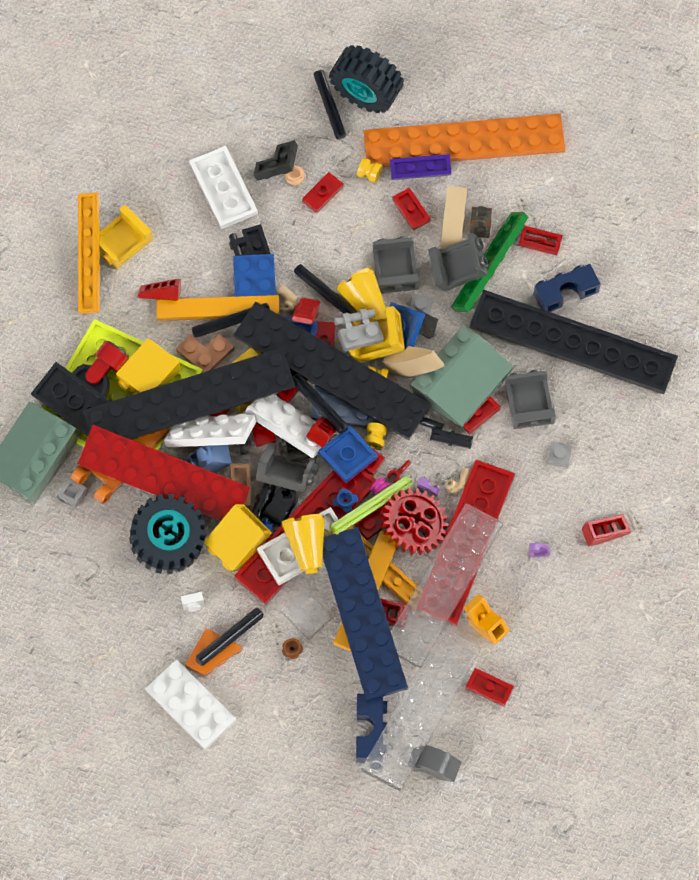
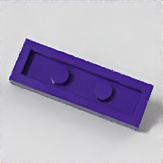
M450 154L390 159L391 180L451 175Z

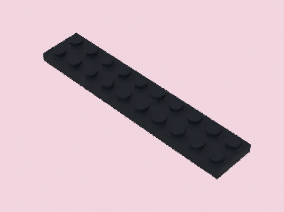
M483 290L469 327L663 395L678 358L677 355L487 290Z
M256 301L233 334L234 338L262 354L283 348L290 371L295 374L299 373L307 381L378 423L385 425L407 440L411 439L431 407V404Z
M279 348L83 410L89 432L92 426L95 425L133 440L293 389L296 386L283 348Z

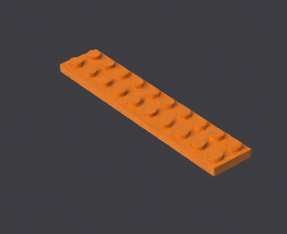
M561 113L364 130L366 158L371 161V164L379 163L383 167H390V159L450 154V162L565 152Z

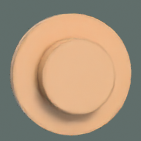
M294 165L293 171L285 174L286 181L291 185H298L305 178L304 170Z

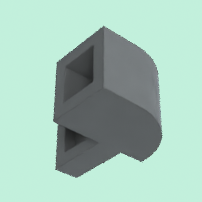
M425 745V747L414 746L407 767L412 770L428 772L438 780L454 782L462 762L441 749Z

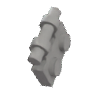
M361 309L353 314L343 313L340 317L334 318L336 326L343 324L344 329L338 331L344 352L383 343L384 336L378 321L369 322L368 319L375 317L374 309ZM360 320L361 325L352 327L351 322Z

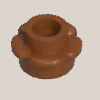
M291 638L282 644L283 655L290 657V659L298 658L299 654L303 652V646L298 639Z

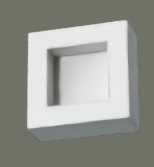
M202 592L181 596L184 611L193 612L205 606Z

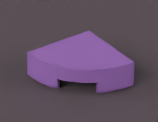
M422 477L419 478V491L423 493L426 490L428 495L438 497L440 491L438 486L429 485V480Z
M529 543V557L549 556L550 548L542 543Z

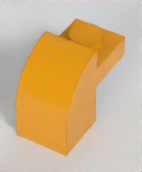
M476 595L464 607L468 615L466 619L471 626L493 645H496L510 632L503 618L491 610L482 595Z

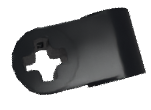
M280 487L273 500L266 507L263 518H268V521L280 527L282 521L288 519L298 502L296 491ZM289 494H291V499L286 498V500H284V495L289 496Z

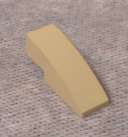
M447 186L440 250L462 242L467 188Z
M408 346L404 352L387 355L382 361L393 376L400 377L421 375L444 366V363L433 350Z

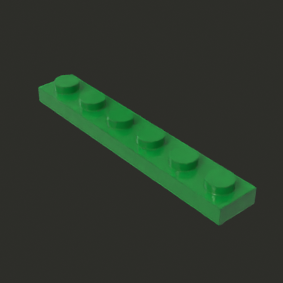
M511 212L484 254L488 262V267H486L488 275L465 283L451 305L455 312L468 313L474 307L475 301L483 292L487 282L494 275L500 262L503 261L508 249L514 244L519 232L524 228L529 218L525 212Z

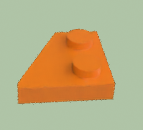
M206 628L185 666L205 677L214 668L227 662V659L236 653L239 654L243 648L233 642L204 666L199 665L195 660L196 655L221 636Z

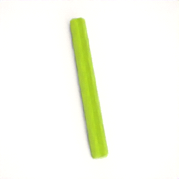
M404 476L330 525L331 533L337 535L339 532L345 531L385 505L394 493L398 495L400 490L406 491L408 488H411L413 485L412 479Z

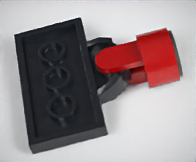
M109 340L104 341L96 351L94 356L97 359L92 365L83 364L71 373L55 362L31 392L35 399L87 437L90 432L83 410L111 402L106 398L110 388L107 374L110 370L117 373L129 360V356Z

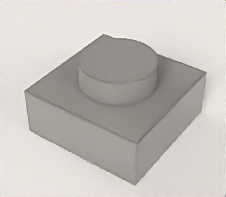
M413 293L410 308L425 313L424 319H429L433 298Z
M552 442L548 464L568 468L572 446Z
M68 478L57 495L60 499L77 507L88 490L85 486L78 485L71 478Z

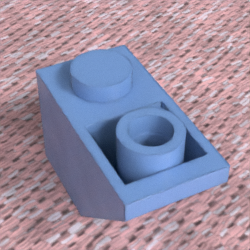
M228 445L201 446L182 458L186 462L214 473L232 464Z

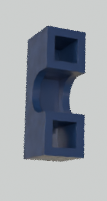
M591 264L579 265L570 272H561L550 280L544 279L539 281L534 286L533 295L540 309L551 312L562 307L563 297L561 292L563 290H574L581 300L599 293L601 284Z
M357 694V720L370 722L374 729L367 736H356V763H382L383 757H387V743H383V735H387V722H383V714H387V701H383V697L367 702L364 694Z

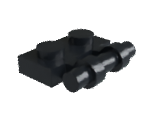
M261 224L242 229L243 237L237 238L236 233L229 235V246L234 251L235 256L271 254ZM247 246L248 253L243 254L241 247Z

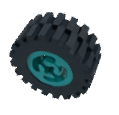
M350 45L349 48L346 47L329 74L330 83L335 85L334 89L340 91V95L343 98H348V102L357 104V107L360 109L364 107L366 111L372 112L373 110L375 113H380V111L385 113L390 109L404 85V79L401 77V72L396 71L397 67L394 64L388 63L389 60L386 57L383 59L380 57V53H373L371 49L367 47L363 49L359 45L356 48L354 45Z
M161 494L157 495L154 501L152 498L146 500L145 506L141 505L138 508L137 514L135 513L130 529L129 541L132 544L131 550L133 554H137V560L140 564L143 561L146 563L145 568L150 570L151 567L156 568V573L160 574L162 570H167V574H173L175 569L181 572L186 565L190 567L194 559H197L200 555L206 536V530H204L205 520H201L202 513L200 510L195 511V504L191 501L188 504L184 503L185 498L182 496L179 497V500L173 499L174 494H168V497L163 499ZM170 520L162 523V527H159L158 539L155 538L153 527L160 521ZM178 527H180L183 532L182 540L175 545H169L174 542V538H177ZM168 530H171V531H172L171 534H170V533H169L168 535H165V534H164V532H167Z

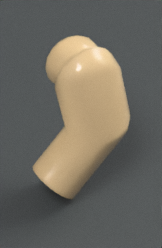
M282 285L277 292L285 299L282 306L283 310L287 313H292L297 307V296L285 285Z
M462 468L459 479L452 481L449 479L445 484L448 492L457 493L464 490L471 470Z

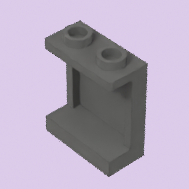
M469 233L467 240L445 249L439 250L436 247L428 249L435 285L445 292L488 275L486 269L488 262L483 255L482 249L484 244L480 237Z
M401 236L397 239L388 240L383 238L374 241L375 271L381 294L419 290V276L416 268L413 237Z
M537 369L529 373L521 374L515 372L506 376L505 387L513 430L555 423L556 415L555 410L552 408L547 371Z
M268 443L258 462L256 480L304 493L307 486L312 485L314 476L318 472L317 455L311 458L309 463H304L275 455L277 444Z

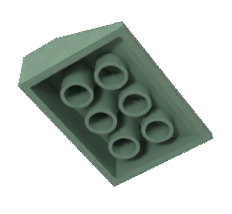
M462 326L437 354L444 363V366L432 372L419 375L411 383L413 394L430 403L431 408L462 428L503 382L506 376L510 374L514 366L478 334Z
M29 401L0 444V482L31 502L36 503L81 433L59 417Z

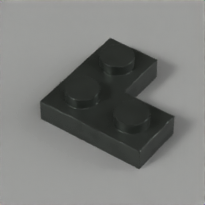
M295 140L277 145L274 158L256 162L253 174L256 181L293 171L298 148Z

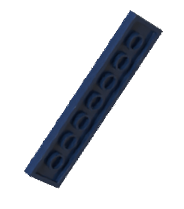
M356 527L339 532L337 535L333 534L324 537V564L366 701L407 690V682L359 528Z

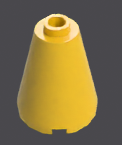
M366 267L350 276L351 278L347 283L344 280L337 286L338 292L357 311L361 309H374L375 317L386 314V306L371 267Z
M322 514L301 516V518H290L282 521L283 529L301 571H305L306 575L318 573V569L322 568L325 524L324 515Z

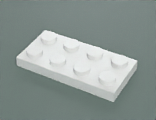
M226 146L189 161L221 229L258 215L257 208Z
M276 394L256 400L247 407L246 415H255L256 422L311 458H314L322 448L306 437L316 421L280 399Z
M246 414L205 416L172 427L164 442L166 447L245 444L256 424L255 415Z
M330 507L319 513L324 515L325 519L324 537L333 535L330 531V525L338 520ZM285 533L257 548L259 555L278 586L304 572L299 568Z
M177 660L145 688V691L205 751L237 721Z

